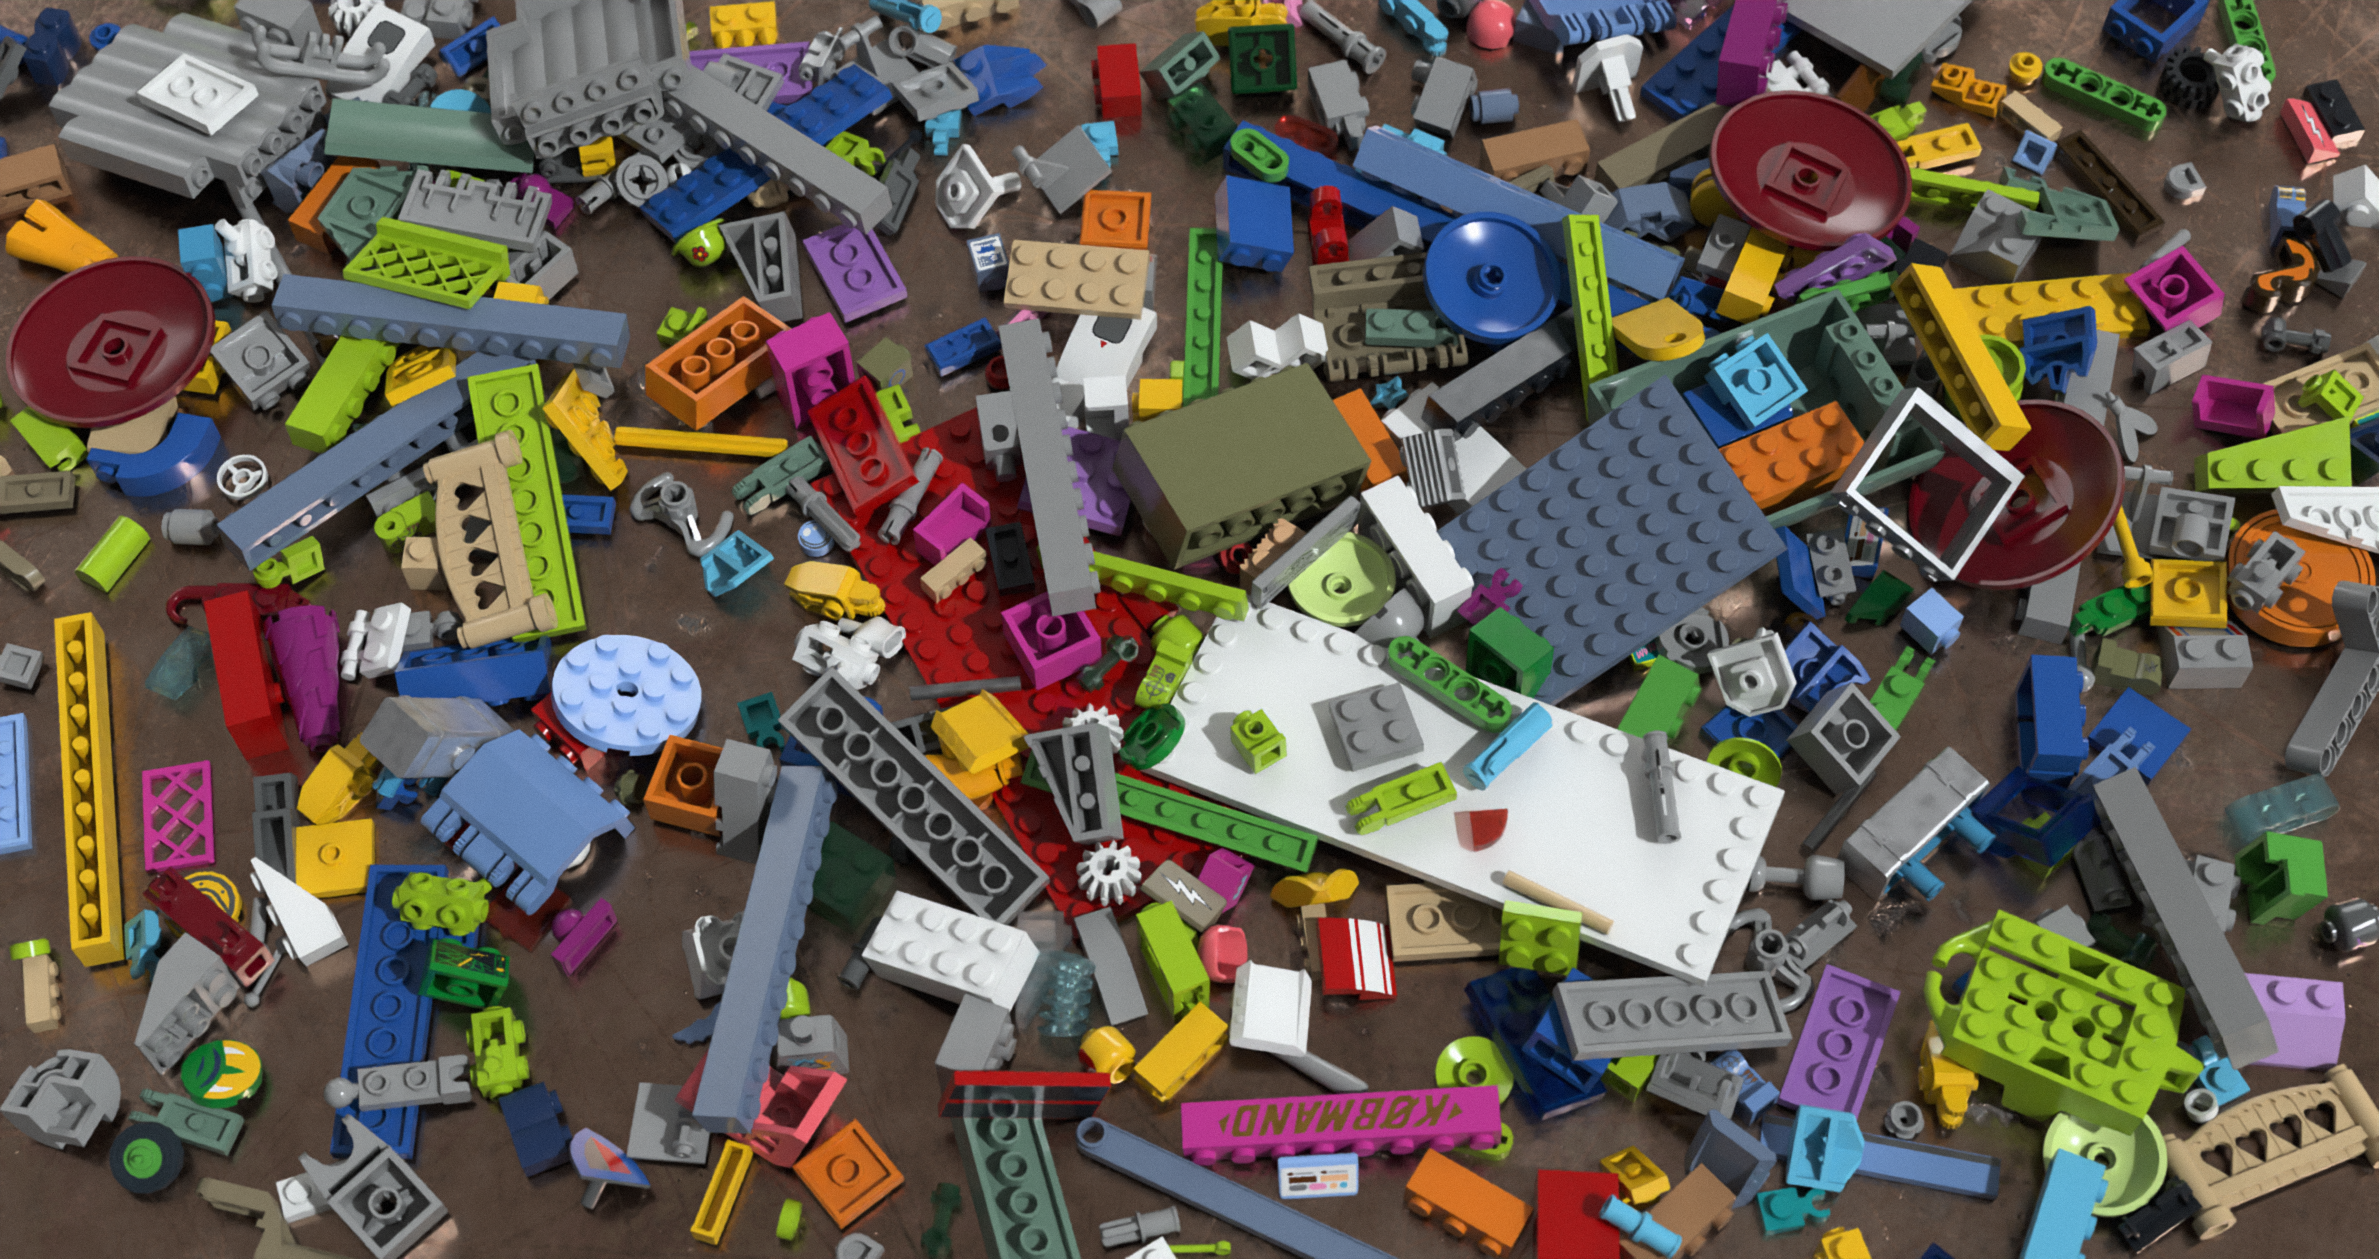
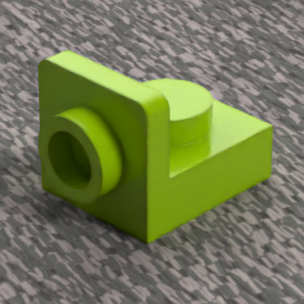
M671 307L656 333L658 341L672 346L709 321L706 309L698 307L695 314Z
M2334 369L2321 376L2316 374L2309 378L2302 387L2304 392L2297 403L2302 408L2317 403L2334 420L2349 416L2350 422L2364 396Z

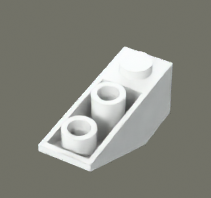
M258 858L250 859L255 869V872L250 874L251 879L260 894L267 893L272 904L266 906V909L276 927L281 924L283 925L288 937L282 939L292 960L299 958L306 966H309L349 945L333 912L325 903Z

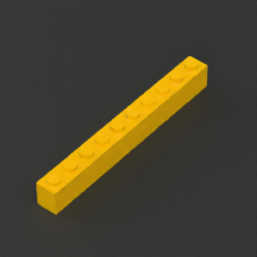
M92 612L54 619L71 950L85 967L124 960L105 634Z

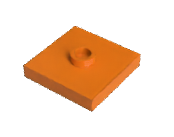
M1088 191L1084 195L1080 245L1148 250L1151 192Z
M856 1118L792 1166L796 1175L840 1229L904 1181L900 1171Z

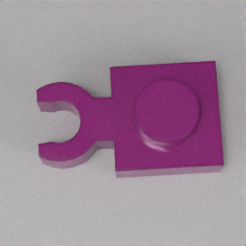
M1500 568L1494 573L1490 588L1487 589L1480 583L1471 594V597L1463 603L1457 612L1475 626L1499 607L1508 612L1511 608L1504 601L1507 598L1516 596L1521 591L1523 585L1517 579H1514L1510 585L1503 587L1504 580L1510 574L1503 568Z

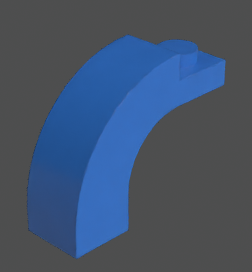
M178 412L170 433L157 447L138 454H126L91 448L87 461L97 478L107 483H115L117 481L126 496H153L176 489L201 472L212 458L221 436L212 418Z

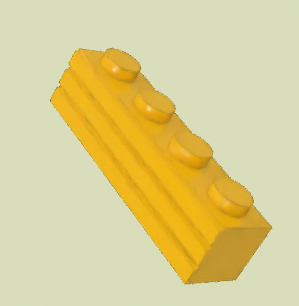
M727 1139L699 1212L690 1230L694 1239L713 1245L718 1244L753 1156L750 1146Z

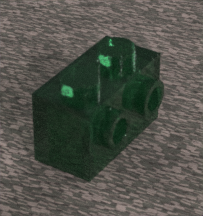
M1201 82L1167 99L1166 122L1173 132H1178L1181 135L1187 149L1192 154H1197L1204 164L1223 154L1224 146L1236 131L1238 125Z

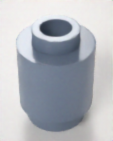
M1510 88L1478 91L1477 95H1470L1469 108L1472 122L1479 121L1482 125L1513 121L1514 114L1519 113L1517 94H1512Z

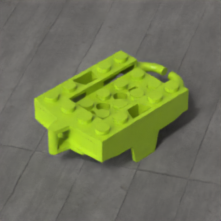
M1998 909L1991 921L1953 936L1942 943L1932 958V964L1938 968H1946L1949 960L1955 954L1965 953L1974 959L1958 1005L1947 1003L1941 996L1940 983L1942 975L1940 973L1928 971L1926 974L1923 992L1926 1005L1943 1043L1941 1054L1980 1075L2003 1084L2005 1087L2001 1104L2037 1121L2044 1122L2061 1110L2093 1124L2131 1136L2144 1119L2158 1089L2185 1093L2203 1071V1064L2199 1060L2176 1046L2185 988ZM1992 945L2046 969V974L1988 949ZM2098 992H2102L2135 1008L2133 1011H2130L2095 995ZM2008 995L2025 1001V1005L2008 999ZM2036 1014L2044 1017L2047 1022L2039 1019ZM2073 1030L2080 1032L2085 1038L2078 1036ZM2104 1035L2108 1038L2118 1041L2119 1043L2118 1045H2115L2103 1039L2102 1036Z

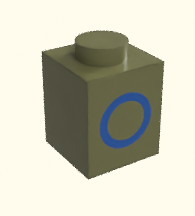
M887 337L856 362L859 378L866 375L876 392L897 384L901 387L913 376L910 352L902 344L896 345Z

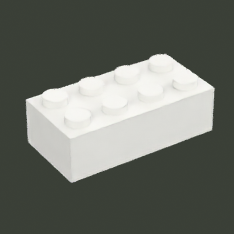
M1396 476L1362 492L1358 531L1362 536L1377 543L1388 554L1395 569V587L1398 591L1405 588L1421 606L1424 615L1423 629L1428 637L1432 639L1466 622L1467 619L1458 613L1457 610L1471 597L1472 587H1474L1472 576L1466 568L1459 566L1455 560V553L1447 540L1442 541L1436 532V525L1431 515L1423 513L1412 487L1409 485L1405 486L1400 477Z
M897 890L866 946L862 957L878 977L961 1004L964 995L968 994L1008 1008L1010 1013L1040 952L1026 931Z

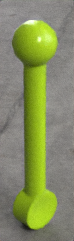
M1219 1241L1215 1244L1168 1245L1172 1253L1215 1252L1218 1255H1227L1231 1252V1244L1227 1241Z

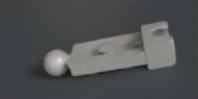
M466 1055L439 1057L438 1060L358 1069V1083H351L348 1079L341 1077L331 1079L325 1085L323 1097L328 1105L339 1109L347 1107L353 1099H359L361 1112L443 1102L444 1105L469 1102L472 1099L469 1084L467 1082H454L453 1080L458 1076L467 1075L470 1072V1063Z

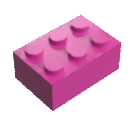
M830 312L812 317L804 324L788 331L779 332L773 338L766 340L778 399L796 430L811 423L806 412L807 410L855 382L849 342Z

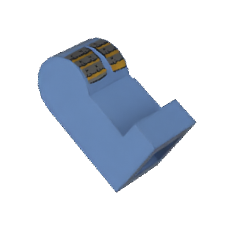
M2274 186L2269 204L2271 247L2278 246L2283 237L2284 230L2295 231L2293 227L2294 217L2307 209L2305 207L2306 192L2304 187ZM2295 232L2296 236L2294 238L2305 242V240L2301 239Z

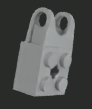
M347 1114L341 1121L346 1125L348 1132L352 1136L354 1146L351 1156L344 1163L337 1166H326L318 1160L311 1158L306 1152L301 1154L298 1159L327 1203L377 1258L397 1259L449 1211L389 1145L350 1114ZM388 1200L390 1203L397 1201V1204L394 1205L396 1208L392 1213L380 1214L384 1211L381 1207L384 1201Z

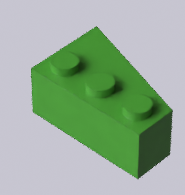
M1659 654L1617 729L1642 739L1644 734L1659 730L1667 733V743L1670 738L1674 740L1684 723L1682 718L1688 708L1694 706L1701 693L1702 688L1699 686V675Z

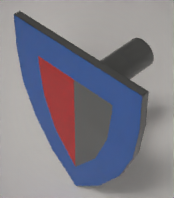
M587 1128L575 1134L569 1145V1157L580 1179L590 1181L580 1200L582 1205L587 1208H594L606 1183L650 1188L651 1185L644 1173L631 1158L626 1157L627 1154Z

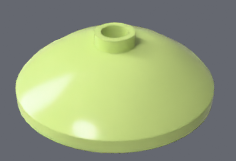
M1348 532L1288 585V589L1295 604L1307 616L1333 626L1349 627L1365 623L1393 597L1396 574L1391 559L1382 547L1365 536ZM1336 590H1342V591H1344L1345 593L1339 594V593H1336V592H1334V591H1336Z
M2061 1111L2051 1123L2045 1136L2043 1145L2045 1171H2047L2051 1157L2059 1148L2094 1161L2097 1155H2103L2108 1159L2109 1166L2105 1168L2102 1178L2108 1181L2107 1190L2100 1204L2095 1202L2092 1215L2115 1217L2134 1212L2147 1204L2155 1196L2163 1183L2167 1169L2166 1145L2159 1128L2147 1114L2131 1136H2128L2121 1132L2093 1124L2068 1112Z

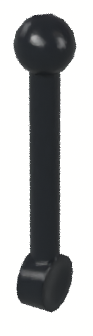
M912 130L909 133L908 140L885 160L884 164L874 165L876 173L873 176L880 178L891 159L896 158L898 153L906 151L912 144H919L922 140V133L918 130Z

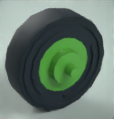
M140 1122L127 1127L115 1138L110 1149L109 1165L113 1177L122 1187L134 1193L150 1194L166 1188L178 1177L183 1167L184 1150L180 1138L171 1128L159 1122Z

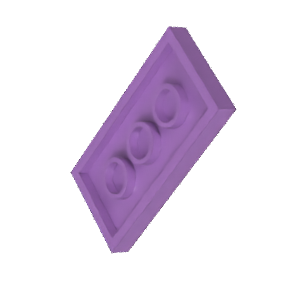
M810 41L689 51L691 64L701 71H704L706 65L711 61L718 63L725 53L782 74L784 84L772 102L779 104L796 103L813 91V81L802 80L798 71L801 62L809 51Z
M1826 964L1777 1104L1795 1111L1798 1110L1799 1104L1851 1112L1857 1120L1900 991Z

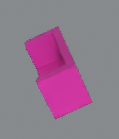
M2202 374L2192 399L2194 428L2260 439L2266 438L2275 415L2273 386Z
M961 483L913 529L916 551L936 566L970 537L975 541L986 531L985 528L991 526L989 503L964 483Z

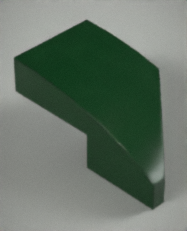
M1883 570L1852 606L1844 620L1848 623H1856L1858 618L1874 621L1875 625H1884L1888 616L1894 615L1909 600L1914 588L1886 570Z

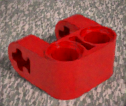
M1320 186L1314 189L1310 195L1308 236L1313 266L1349 261V248L1342 214L1340 190L1334 186Z

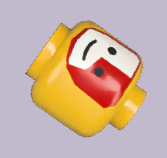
M1103 1026L1092 1028L1084 1034L1078 1051V1060L1088 1072H1105L1110 1074L1111 1083L1117 1084L1124 1081L1132 1073L1135 1067L1136 1050L1115 1027Z

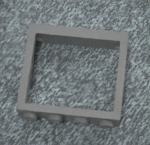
M1915 387L1900 391L1830 494L1839 500L1838 506L1843 511L1852 516L1857 515L1866 523L1865 528L1871 534L1879 538H1885L1893 545L1892 550L1898 556L1906 560L1911 559L1920 567L1918 569L1920 574L1936 582L1954 580L2025 475L1923 390ZM1908 413L1991 482L1939 559L1855 491Z

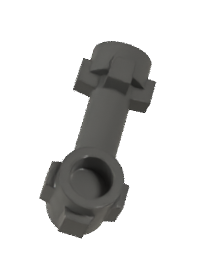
M423 63L418 69L415 68L410 73L413 80L401 93L389 90L383 98V103L416 106V102L413 99L422 89L427 90L436 84L437 72L430 65Z
M2279 317L2269 318L2261 329V340L2264 341V347L2269 351H2280L2288 343L2309 347V352L2320 354L2327 353L2330 346L2331 333L2320 329H2313L2312 333L2286 329V321Z

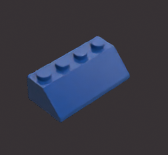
M548 635L541 636L538 640L528 642H513L512 637L474 649L470 647L464 649L461 644L404 651L395 670L399 696L406 695L414 698H456L458 696H466L468 698H479L483 702H487L489 706L503 705L508 703L509 699L524 697L526 701L542 699L547 693H551L553 667L550 637Z

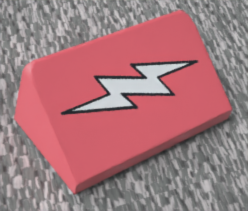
M2293 98L2286 99L2280 114L2306 162L2309 164L2339 157L2340 153L2313 104Z

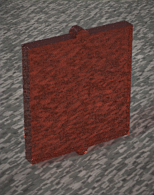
M520 868L489 905L485 922L499 930L504 939L509 937L530 951L551 927L555 916L562 910H565L572 899L555 887L551 896L535 913L527 915L515 905V902L506 897V891L523 871Z

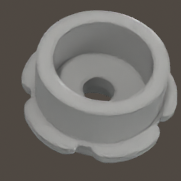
M1901 1101L1892 1104L1887 1109L1888 1116L1884 1119L1885 1126L1889 1132H1894L1898 1138L1904 1140L1911 1139L1915 1133L1919 1134L1922 1131L1924 1120L1921 1110L1914 1103ZM1906 1118L1907 1123L1903 1124L1900 1119Z

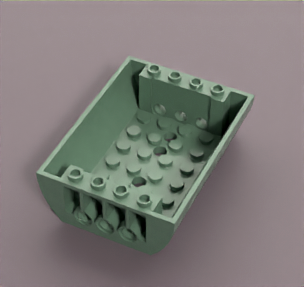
M1836 289L1706 339L1701 348L1685 357L1667 361H1649L1589 384L1587 395L1589 426L1665 374L1683 398L1684 392L1708 383L1704 376L1711 371L1709 363L1724 353H1727L1729 358L1738 353L1735 346L1746 338L1753 335L1757 340L1766 333L1770 335L1808 390L1804 395L1790 403L1793 418L1837 401L1863 441L1866 442L1904 387L1840 290ZM1908 413L1855 491L1861 496H1866L1931 470L1939 464L1946 451L1937 437ZM1828 491L1768 515L1766 518L1774 529L1782 526L1788 527L1838 507L1839 500L1830 494L1831 491Z

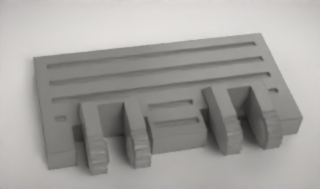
M417 170L399 214V221L505 245L511 249L535 252L552 205V194L539 192L537 187L528 186L523 200L516 199L517 184L508 182L501 197L499 196V184L473 180L469 174L462 173L456 188L449 187L451 183L450 171L441 170L436 183L432 184V172Z

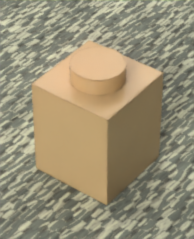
M406 537L401 569L410 590H446L447 581L440 562L437 538Z

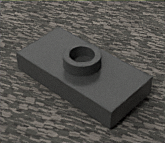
M9 36L4 38L0 46V100L8 85H12L15 82L19 72L18 65L27 49L18 40Z

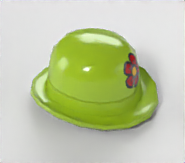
M719 218L710 221L687 233L673 246L672 255L676 256L678 253H681L692 265L697 267H706L715 262L726 250L727 242L718 225L724 222V219Z

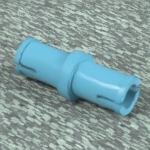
M1612 1194L1607 1198L1600 1210L1599 1217L1628 1233L1630 1240L1635 1243L1641 1241L1665 1255L1668 1259H1671L1680 1247L1682 1236L1676 1235L1653 1221V1215L1646 1211L1640 1213L1618 1200Z

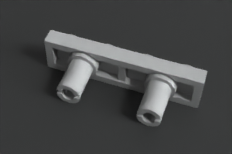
M459 430L446 439L444 443L450 452H454L478 444V439L469 443L463 432ZM423 467L407 475L401 469L385 480L386 486L366 495L378 519L391 509L426 491H429L433 500H436L438 486L436 483L429 484Z

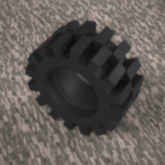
M2185 46L2183 52L2180 48L2175 50L2174 54H2170L2160 76L2159 86L2163 87L2161 92L2164 96L2170 94L2168 100L2171 103L2178 100L2179 107L2183 108L2186 103L2189 104V109H2195L2198 104L2201 109L2206 107L2207 103L2212 104L2219 94L2220 88L2217 83L2214 66L2203 59L2205 53L2201 52L2202 47L2196 46L2194 51H2191L2190 46ZM2182 73L2197 75L2203 82L2190 81Z

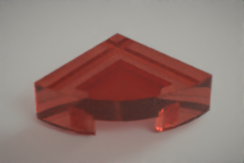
M1508 808L1470 812L1469 819L1474 852L1491 847L1502 837L1507 826Z

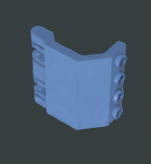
M1528 0L1546 29L1553 30L1562 45L1589 42L1588 40H1590L1591 35H1593L1595 40L1599 41L1625 34L1630 36L1640 35L1644 32V27L1647 28L1648 32L1655 33L1673 30L1677 25V17L1666 0Z
M518 729L484 743L441 790L439 798L422 816L420 823L433 835H436L441 842H447L468 822L470 826L457 839L452 849L453 852L462 857L481 876L488 879L494 887L503 885L521 867L523 871L506 891V897L515 902V905L527 915H531L551 896L559 876L593 838L615 829L626 839L635 827L626 818L630 812L620 802L613 798L608 803L600 796L604 790L587 776L582 781L574 775L577 768L562 755L557 759L548 753L551 746L540 736L534 733L529 737Z

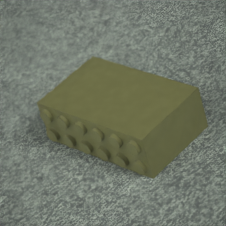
M1305 363L1296 367H1285L1279 373L1266 378L1257 377L1249 384L1236 389L1227 388L1214 397L1205 400H1194L1188 406L1178 410H1166L1156 418L1145 422L1136 421L1131 423L1123 430L1112 470L1173 570L1232 548L1237 544L1261 537L1269 533V529L1273 528V524L1277 523L1279 518L1294 524L1336 508L1350 496L1356 499L1372 461L1310 365Z

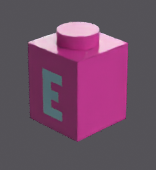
M1221 848L1209 855L1198 880L1227 900V905L1223 910L1224 913L1237 905L1255 866L1227 849Z

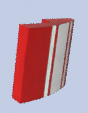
M1318 917L1316 933L1323 995L1358 994V1000L1396 999L1397 990L1389 925L1360 919Z

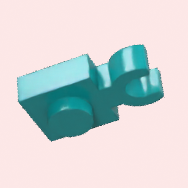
M773 692L738 702V709L749 740L758 738L756 745L762 748H766L768 744L775 743L779 746L782 754L786 744L782 734L777 732L783 728L778 721L781 715Z
M1796 1187L1756 1193L1754 1199L1764 1236L1803 1230L1805 1227L1804 1218L1817 1223L1826 1221L1831 1214L1830 1209L1817 1210L1812 1205V1201L1824 1198L1825 1190L1812 1189L1805 1197L1798 1198Z

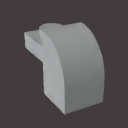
M1580 175L1576 177L1570 188L1546 180L1540 189V192L1548 200L1583 215H1599V220L1602 223L1606 221L1618 203V200L1601 183Z

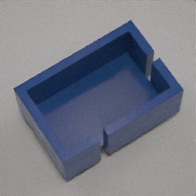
M2031 655L2015 688L2017 718L2034 719V722H2018L2017 724L2021 788L2066 790L2073 777L2078 776L2082 760H2086L2088 757V738H2084L2082 735V727L2086 721V707L2084 704H2080L2079 696L2083 690L2084 678L2082 671H2077L2076 657Z

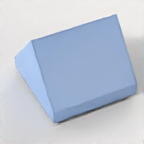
M2026 130L2011 161L2042 175L2054 156L2057 143Z

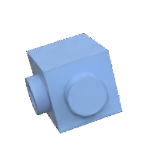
M1931 588L1906 608L1900 627L1932 655L1941 646L1947 649L1959 638L1961 633L1958 629L1964 616Z

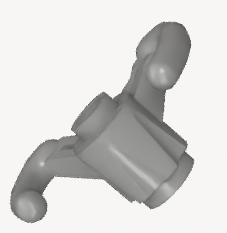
M669 472L653 477L638 490L629 506V512L636 520L643 521L656 518L666 523L684 536L687 552L696 557L704 556L724 541L731 529L734 514L731 511L726 510L722 512L714 532L708 538L701 539L695 523L698 517V510L693 490L688 488L683 482L673 481L674 477ZM661 489V497L647 501L652 494ZM688 527H690V528H691V531H692V534H690V535H689Z
M1761 908L1748 909L1736 913L1724 942L1737 928L1745 924L1753 926V940L1750 942L1745 958L1748 969L1751 972L1769 971L1771 977L1775 976L1794 988L1793 994L1779 999L1784 1013L1792 1011L1805 1003L1814 993L1813 980L1793 963L1788 953L1789 943L1786 942L1781 932L1772 929L1771 916Z

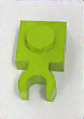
M846 131L835 136L825 147L853 166H860L862 171L868 175L876 173L871 162L885 163V157L881 149L870 148L868 140Z

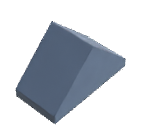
M1525 0L1516 19L1513 41L1554 54L1563 53L1564 45L1561 44L1554 31L1546 29L1530 2Z

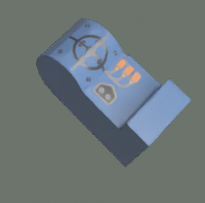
M1736 1049L1724 1050L1708 1062L1744 1077L1734 1111L1747 1127L1751 1126L1775 1107L1780 1092L1770 1081L1766 1083L1753 1068H1750L1747 1061Z

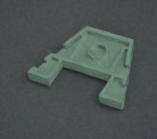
M2004 166L2000 176L2002 185L2040 192L2039 201L2044 213L2021 209L2017 223L2022 234L2090 239L2093 241H2115L2119 227L2106 200L2065 186L2063 191L2060 192L2048 188L2045 180L2032 176L2031 180L2027 181L2014 176L2016 173L2015 169Z

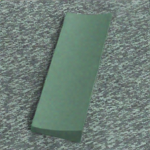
M332 99L329 125L325 139V154L533 173L535 154L529 142L503 145L492 125L491 113Z
M950 1118L988 1259H1081L1041 1118Z

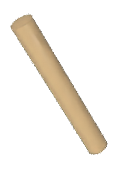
M1510 870L1503 880L1504 885L1549 907L1583 912L1582 923L1608 935L1613 927V920Z

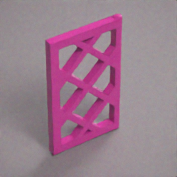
M204 760L142 771L146 873L165 871L170 866L173 869L214 863L210 761ZM202 772L203 784L197 791L183 782L191 773ZM166 778L171 781L158 797L152 794V780ZM179 787L191 795V797L176 811L164 802ZM200 801L204 804V820L197 826L184 816ZM160 807L173 817L157 832L153 829V814ZM181 822L193 831L180 846H177L167 839L166 836ZM199 836L205 839L206 854L192 856L186 852ZM160 842L174 851L166 861L154 862V849Z

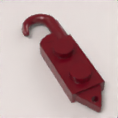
M217 583V586L188 585L180 587L167 598L165 609L169 619L176 623L186 624L188 619L178 615L176 612V607L181 601L185 599L202 600L201 604L205 612L204 601L248 590L263 620L265 621L271 615L272 622L279 621L278 611L291 607L311 605V603L305 597L294 592L289 584H279L274 588H264L260 584Z

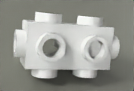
M2236 43L2223 54L2212 48L2207 50L2203 59L2214 66L2226 115L2246 122L2259 119L2262 116V109L2270 103L2267 93L2271 91L2270 82L2262 74L2261 65L2264 64V57L2261 52L2255 48Z
M221 219L216 223L215 230L224 237L228 293L241 297L246 302H261L264 300V294L273 290V279L278 274L275 264L271 261L270 248H273L275 245V238L268 227L259 224L256 220L245 219L239 221L237 225L231 226L225 219Z
M820 621L819 624L805 626L799 631L794 642L796 651L792 660L802 664L804 671L815 676H822L832 666L856 690L866 687L867 684H873L878 677L880 665L876 664L879 654L870 650L872 644L869 641L856 636L848 639L839 634L841 630L839 626L827 621ZM823 644L831 647V650L825 652Z

